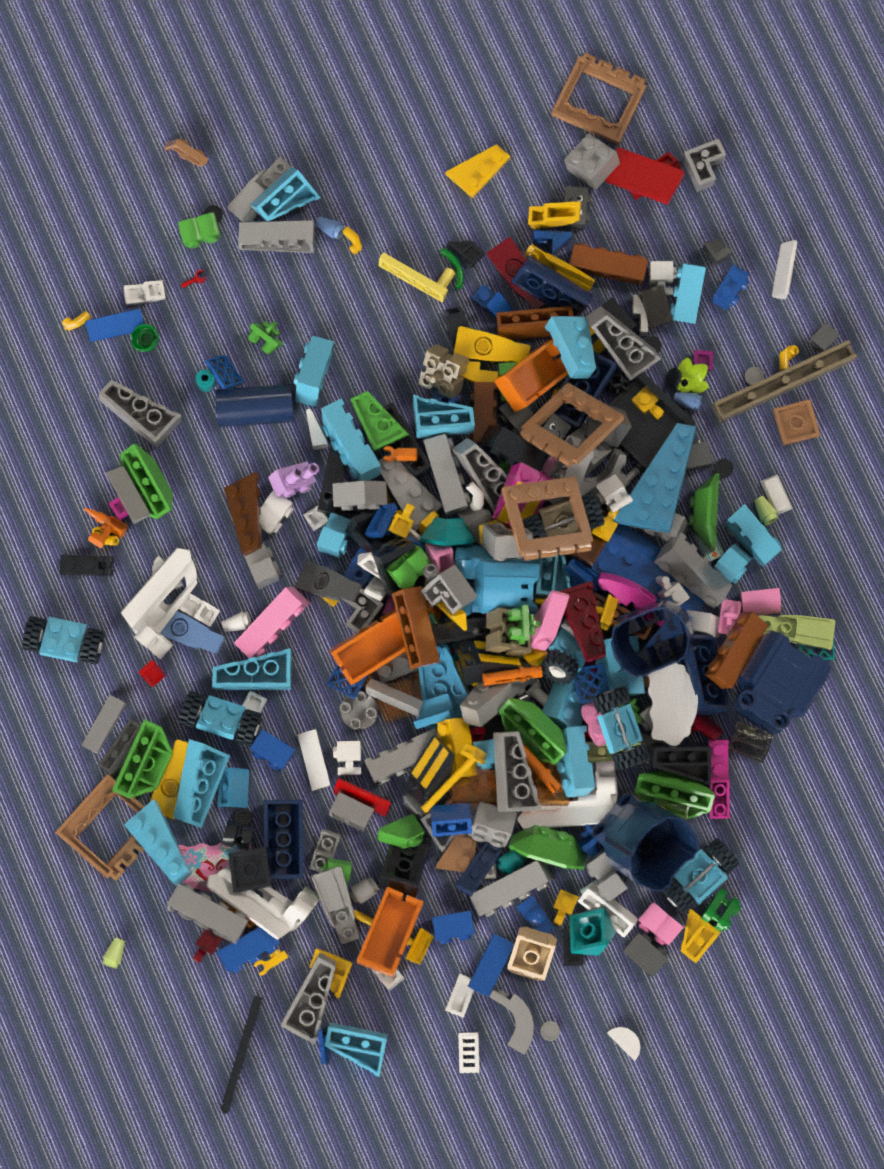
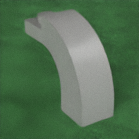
M614 448L609 462L602 473L595 477L583 478L579 488L581 496L592 492L595 498H597L596 494L599 492L596 485L614 474L623 482L626 475L621 471V468L625 466L627 456L621 450Z
M492 990L489 997L507 1007L515 1018V1030L507 1045L525 1055L531 1044L534 1031L533 1018L529 1008L514 993L509 1000L507 999L508 994L502 990Z

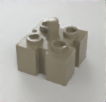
M435 344L426 351L423 365L427 367L421 371L418 385L429 390L438 388L439 394L452 399L461 392L464 378L460 376L466 372L470 358L458 353L450 355L449 349Z
M497 608L487 613L486 628L490 629V634L486 635L485 651L495 653L505 651V655L515 657L531 653L532 637H530V640L525 641V644H519L518 640L509 639V629L511 627H518V621L508 620V609Z

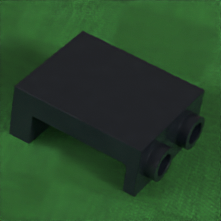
M368 509L351 518L345 530L367 553L370 552L372 554L404 539L401 536L397 537L393 533L383 536V538H368L365 535L377 509Z
M407 538L372 554L386 594L393 598L392 593L400 591L402 588L396 584L386 569L395 560L400 558L401 555L415 549L414 542ZM419 576L413 587L424 585L425 578Z

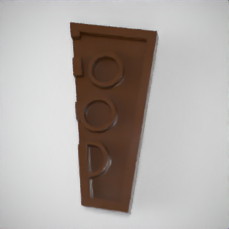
M257 472L224 488L241 552L245 556L262 548L261 524H259L261 507H259L258 497H260L258 481L260 478Z

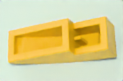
M581 202L544 203V206L529 207L528 225L532 229H544L580 221Z
M469 361L466 372L460 377L473 384L475 382H494L499 377V373L496 371L480 370V362Z

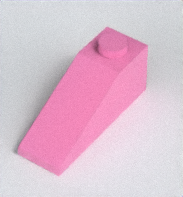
M552 590L534 615L535 621H539L541 626L535 628V635H530L532 637L531 648L546 651L553 642L568 603L569 594Z

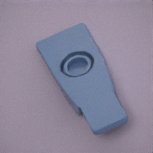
M179 611L174 614L161 632L165 638L195 649L203 648L214 654H218L225 640L222 635L211 631L203 624Z

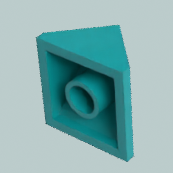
M435 517L420 537V542L450 546L474 543V538L463 518L443 519Z
M604 907L569 916L570 948L572 954L599 956L616 934Z

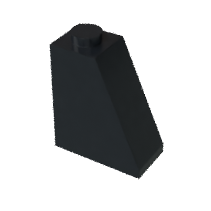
M461 306L442 311L453 352L458 327L468 328L465 312Z

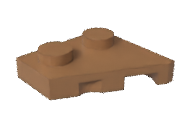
M182 138L169 141L164 146L165 150L173 149L179 153V157L199 167L206 165L209 158L204 156L205 153L197 148L193 149Z
M468 834L456 835L436 864L435 869L464 872L475 857L477 841L473 840Z

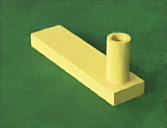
M384 252L379 258L378 266L442 303L446 299L448 292L446 288L455 276V272L452 269L446 268L436 283Z

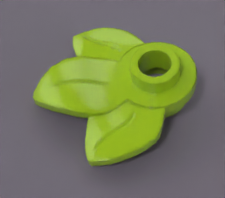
M689 358L684 359L679 364L678 369L682 373L681 382L687 380L688 385L684 387L680 382L676 386L678 391L683 393L690 391L702 393L709 388L707 382L703 380L708 372L706 364L692 365Z

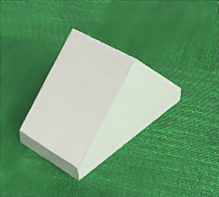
M686 610V612L694 617L691 623L695 633L719 638L720 634L717 633L719 617L711 613Z

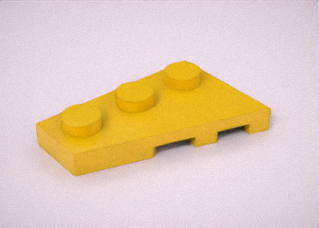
M496 144L446 171L445 175L470 197L474 198L510 160V156Z

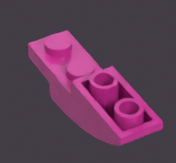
M600 573L598 575L599 586L604 591L608 590L613 594L614 598L619 599V604L623 603L627 606L632 601V605L637 610L657 601V597L650 591L629 579L608 573ZM652 611L646 613L648 620L654 619ZM665 620L656 622V624L661 626Z
M708 739V745L712 747L711 786L708 785V788L715 793L709 815L710 819L730 818L728 739H717L715 741Z

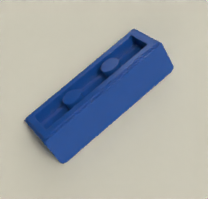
M135 309L87 320L85 323L90 342L133 333L137 326L144 324L141 309Z
M493 933L467 987L489 997L514 947V943Z

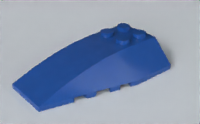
M622 524L617 525L609 542L605 544L591 568L597 575L608 573L629 579L650 591L657 597V601L661 599L657 593L663 588L660 584L656 583V577L667 576L670 583L677 582L674 577L661 570L654 563L661 550L651 540ZM680 583L690 597L680 606L685 611L700 612L705 604L704 600L691 593L687 587ZM601 587L595 592L605 598L609 594L613 597V594L608 590L604 591ZM632 601L627 606L623 603H617L629 611L636 610L632 605Z

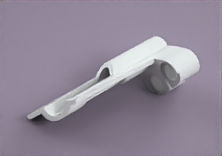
M176 548L120 612L136 634L134 638L159 659H162L173 646L161 634L162 630L197 585L196 568L191 559L190 550ZM185 577L186 588L172 604H165L163 600Z
M614 761L595 762V788L587 796L572 797L573 801L541 803L542 810L522 811L517 818L518 823L523 830L534 825L556 828L598 824L617 801V778ZM562 787L557 789L558 791L554 794L549 789L537 791V797L540 803L544 797L566 795Z
M230 867L222 869L218 874L209 875L207 879V888L277 940L298 928L320 900L318 894L306 886L293 902L270 887L258 889L263 893V898L252 890L233 893Z

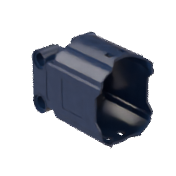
M672 595L620 616L621 620L615 625L610 641L614 657L621 669L631 676L638 678L678 663L686 658L687 654L694 650L692 645L694 631L689 616L682 607L675 604ZM652 611L654 619H646L644 614ZM673 616L679 619L683 629L682 634L665 639L638 652H635L629 641L630 634ZM661 646H666L670 653L662 655L659 649Z
M770 630L762 636L738 677L742 690L733 701L732 708L737 714L747 719L753 725L760 727L769 734L776 735L790 724V719L805 716L829 677L832 667L819 656L808 657L792 647L787 636Z
M630 793L624 794L592 830L593 837L604 847L606 858L610 865L649 891H664L671 885L672 878L683 865L693 860L698 853V836L685 820L654 802H638Z

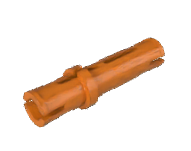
M541 665L526 668L521 666L514 670L482 674L484 686L542 678Z
M522 742L528 766L538 776L537 779L540 782L542 781L551 793L554 794L562 785L552 776L551 770L546 769L525 743Z

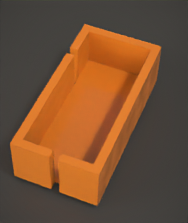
M553 338L539 345L494 380V383L514 412L530 405L568 375L561 358L552 359V357L560 354L558 348L553 344Z
M395 609L380 617L381 622L375 620L329 649L330 654L349 684L353 685L406 651Z
M387 887L357 958V963L394 978L400 963V958L398 957L402 958L424 901L407 895L406 901H403L404 893Z

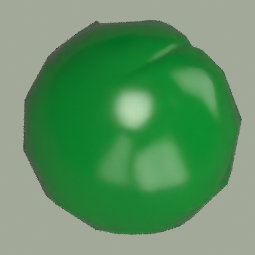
M141 324L130 334V344L139 352L147 353L153 351L159 343L158 331L150 324Z

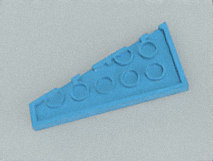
M676 424L631 492L630 496L633 501L620 509L613 520L614 522L671 533L696 433V426Z
M429 613L431 625L438 624L434 614ZM447 643L437 644L440 662L418 668L422 701L449 693L456 715L450 719L463 718L460 705L469 695V692ZM437 723L425 726V730L437 729ZM469 724V727H477L475 725Z

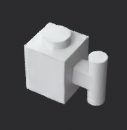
M650 261L649 285H657V287H650V295H673V287H665V285H672L673 279L677 277V268L673 267V261Z
M616 474L596 485L599 492L596 494L601 504L605 503L613 513L633 501Z
M667 576L656 577V583L660 584L663 588L657 593L661 599L672 595L675 604L680 606L690 598L679 582L670 583Z
M338 741L337 746H333V756L337 758L338 763L345 762V767L338 768V775H361V767H353V762H361V742Z

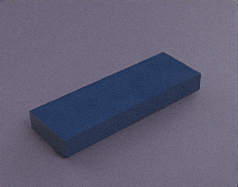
M485 842L459 878L455 887L472 897L498 858L502 855L503 849Z

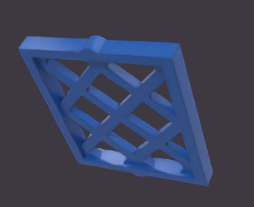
M227 355L215 356L205 361L223 390L244 383ZM218 370L223 373V376L218 374Z
M602 663L583 667L580 670L586 671L583 677L576 673L573 680L580 704L593 701V699L585 700L586 694L594 697L599 691L604 693L610 690ZM592 668H599L596 674L590 671ZM600 671L602 673L603 678L598 676ZM587 673L594 676L591 682L585 679ZM576 677L581 679L579 684L577 683ZM596 678L602 681L600 686L593 683ZM583 681L589 684L587 689L580 686ZM603 684H605L606 691L602 689ZM591 686L598 689L595 695L589 692ZM580 690H582V691L584 692V694H583L582 697H581V694H580Z
M336 665L326 685L355 700L368 675L362 678L361 681L353 685L348 683V686L342 688L341 682L347 679H340L339 673H342V671L338 670L339 666ZM337 675L338 680L332 682L334 676ZM338 683L339 688L335 687L334 684ZM358 686L356 691L353 693L352 687Z
M320 1030L318 1031L321 1064L326 1065L328 1064L327 1047H325L326 1034L325 1031Z

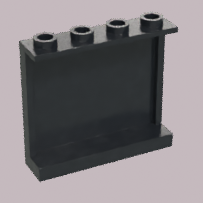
M642 372L626 387L627 392L622 391L609 405L625 410L632 426L618 447L627 456V459L630 458L635 462L634 466L640 472H645L677 423L695 426L696 422ZM644 387L658 399L656 405L664 411L663 416L658 420L650 411L644 414L631 402Z

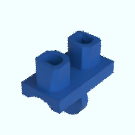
M597 824L591 826L583 825L586 829L581 833L583 839L577 842L579 847L591 857L600 851L595 845L598 841L592 835V830Z

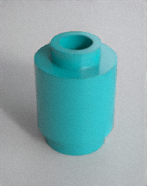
M203 369L196 375V383L201 391L210 392L215 388L216 379L210 370Z
M510 850L498 858L500 863L497 866L503 874L507 873L510 875L522 867L523 863L527 860L524 855L519 854L515 850Z

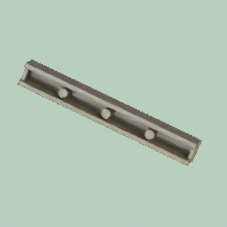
M847 340L714 402L712 409L719 423L725 422L854 362L857 355L856 353L854 354L850 341Z

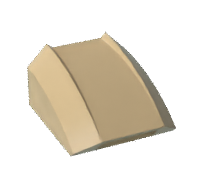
M529 927L519 928L507 969L516 975L536 981H545L557 939L551 933H544Z

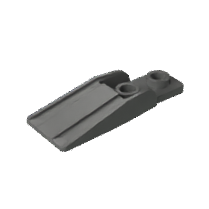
M309 560L306 561L295 584V588L331 600L341 601L342 598L351 602L356 600L362 587L361 584Z

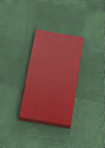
M617 147L616 152L620 164L604 182L669 205L685 172Z

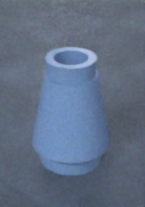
M319 217L316 222V227L332 239H340L343 235L345 226L342 225V222Z
M676 392L673 401L677 405L694 412L695 410H700L703 396L698 395V393Z

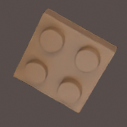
M810 399L773 409L783 446L820 437V431Z

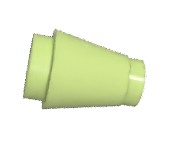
M764 496L754 500L760 521L765 526L778 520V512Z
M114 938L102 957L104 965L117 969L118 965H121L125 941Z

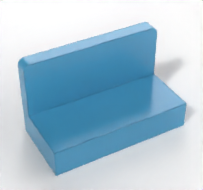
M449 693L423 700L420 716L414 721V725L418 729L455 716L456 712Z
M225 768L218 785L217 807H248L249 769Z

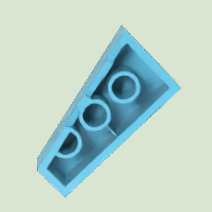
M341 398L322 408L323 426L321 430L325 437L330 438L333 449L335 451L338 450L343 464L348 465L350 468V474L353 479L369 481L381 475L380 463L368 444L364 445L363 434L360 429L355 430L353 417L350 412L345 413V403Z
M291 648L213 667L212 687L214 690H291Z
M189 739L173 818L202 828L230 755L206 744Z
M153 799L126 822L124 826L172 883L177 886L192 875V872L159 803Z

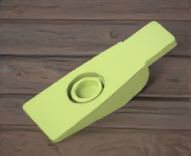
M801 615L758 616L768 625L763 635L773 630L787 636L792 643L828 650L832 649L835 629L834 619Z

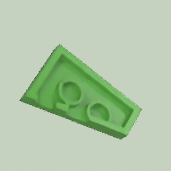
M368 391L350 399L374 451L409 435Z

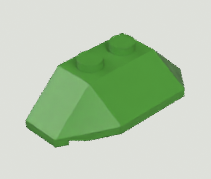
M133 444L120 453L121 461L119 467L124 466L150 513L149 517L159 519L171 511L173 508V492L155 459L137 444Z
M717 473L695 491L694 496L690 497V508H693V515H689V526H692V533L710 551H714L716 547L719 474Z
M509 698L498 710L505 731L519 732L522 742L525 743L539 761L556 765L567 753L562 730L534 703Z
M145 719L143 720L112 789L113 792L131 799L158 789L173 755L161 726Z
M661 770L639 774L634 791L641 801L654 802L685 820L709 813L715 798V793L701 782Z
M534 825L511 835L509 849L515 850L521 855L562 868L584 870L586 856L575 838L564 831L558 832L546 826Z

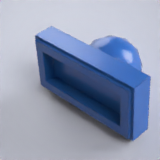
M394 503L380 505V509H377L365 535L368 538H383V536L391 535L392 532L388 530L398 507Z
M573 557L564 568L571 575L570 585L572 587L592 581L593 594L600 587L598 575L578 558Z
M533 896L516 907L532 929L548 933L555 928Z

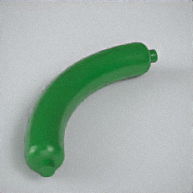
M446 248L440 249L441 255L446 257L455 269L457 290L462 289L464 273L459 260Z

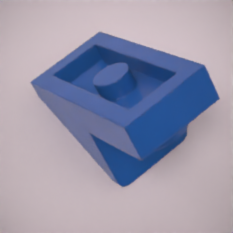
M534 230L533 243H537L539 246L552 244L551 255L555 256L571 241L572 232Z
M482 284L471 297L472 301L496 320V313L512 310L511 305L499 292H493L485 284Z

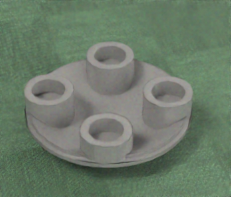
M359 691L355 700L348 696L343 700L340 705L341 717L344 723L352 729H366L377 719V702L372 696L367 695L366 692Z

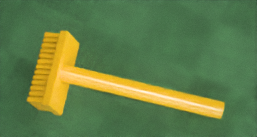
M610 594L607 596L603 607L596 606L597 614H600V628L606 631L611 626L619 600ZM536 597L535 605L541 606L546 599Z
M465 744L461 754L468 759L428 799L421 809L427 813L475 762L484 765L487 753L477 747Z
M354 910V917L371 926L373 918ZM420 928L415 940L410 938L407 945L411 946L405 959L420 965L434 935Z

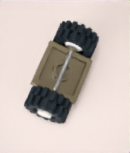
M590 492L581 496L590 530L604 525L603 512L595 495ZM569 498L538 510L539 516L535 514L522 519L524 528H527L533 534V539L578 532Z

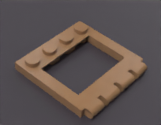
M585 52L583 57H578L551 115L619 145L646 90V85H644L646 79L635 74L630 79L631 72L619 67L614 72L612 71L613 64L601 59L596 64L597 57ZM582 72L632 94L618 124L610 123L598 115H592L588 111L568 103Z
M568 382L521 427L522 431L519 436L555 459H559L560 462L568 467H571L574 464L578 465L625 419L620 412ZM564 403H570L580 412L584 411L590 418L602 422L578 448H575L540 426Z
M576 476L504 486L501 489L518 554L523 555L525 561L538 559L539 554L541 558L557 556V551L559 555L575 553V548L577 553L591 551V544L594 541ZM569 497L578 532L527 540L518 504Z
M107 774L55 833L107 879L111 876L117 881L125 872L120 865L123 863L128 868L138 857L134 849L136 848L140 853L145 850L135 837L131 835L107 863L102 861L78 839V836L115 795L120 797L137 813L145 807L135 797L129 799L113 792L112 789L116 780Z

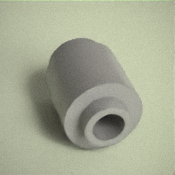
M371 877L368 879L364 878L350 888L352 892L349 894L355 903L359 901L362 904L376 895L375 892L379 888Z

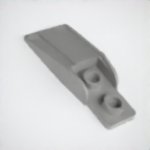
M279 157L268 170L263 169L254 176L227 206V209L242 222L254 221L258 214L250 203L292 166Z
M341 866L312 875V881L332 927L336 928L340 942L345 944L359 939V933L354 922L355 917L350 894Z

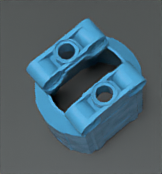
M472 543L456 545L455 565L478 596L462 609L466 615H470L472 612L487 614L497 608L510 610L519 608L522 605H528L529 614L535 615L537 613L538 607L534 604L535 600L533 599L535 582L539 579V559L525 561L524 559L507 558L505 561H497L482 546L473 545Z

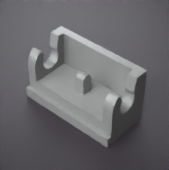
M339 792L330 809L329 816L364 832L374 809Z

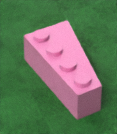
M285 587L234 644L248 658L262 656L266 651L265 648L277 640L282 630H286L291 625V621L304 611V608L310 601L295 587Z

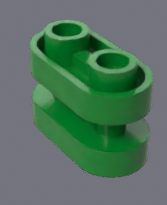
M723 888L718 890L701 917L706 923L710 919L716 922L714 928L719 932L722 930L727 931L732 923L730 920L731 916H736L742 907L739 905L741 901L736 897H733L731 901L725 898L728 892ZM720 904L726 907L721 916L716 913Z

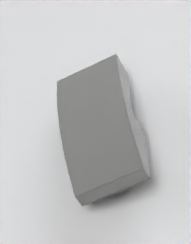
M322 829L309 869L321 872L322 864L326 863L327 858H334L341 837L340 834Z

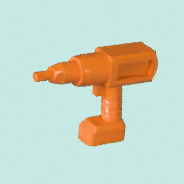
M85 507L84 510L96 519V522L102 525L101 529L103 530L101 535L91 533L88 538L89 542L102 548L110 533L119 538L126 534L128 526L126 523L112 515L108 516L105 513H99L96 510H90Z

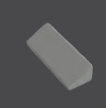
M124 466L106 472L133 524L149 517L150 513Z
M372 678L366 685L367 695L417 717L420 716L424 701Z
M109 695L81 746L99 755L127 704Z

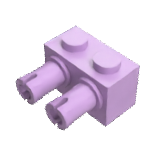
M303 462L273 472L268 479L276 497L285 496V498L295 495L296 492L300 491L302 494L311 490V486L316 483L314 475L319 472V466L316 463L308 464V462Z

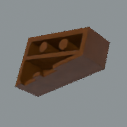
M475 382L474 392H470V403H474L475 428L474 433L469 434V439L477 445L488 426H496L497 385L494 382Z

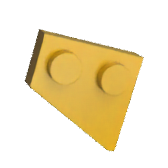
M692 909L688 913L681 952L694 963H697L720 935V932L709 923L703 921L701 916Z

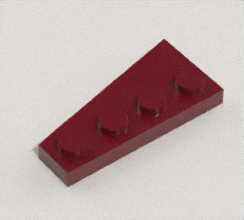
M590 581L558 591L569 594L564 614L586 662L604 658L606 650L599 625L600 619L596 609V598L593 594V582Z

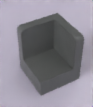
M718 238L711 243H704L702 248L714 267L730 258L732 254L730 247H724Z
M826 322L810 338L808 343L817 352L822 353L839 337V333Z

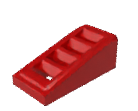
M151 660L138 671L151 687H154L166 676L154 660Z

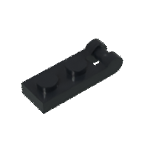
M61 555L60 575L113 576L112 563H114V556ZM100 563H104V569H99Z

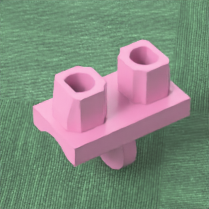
M725 599L721 603L717 633L727 635L733 628L740 614L741 601Z

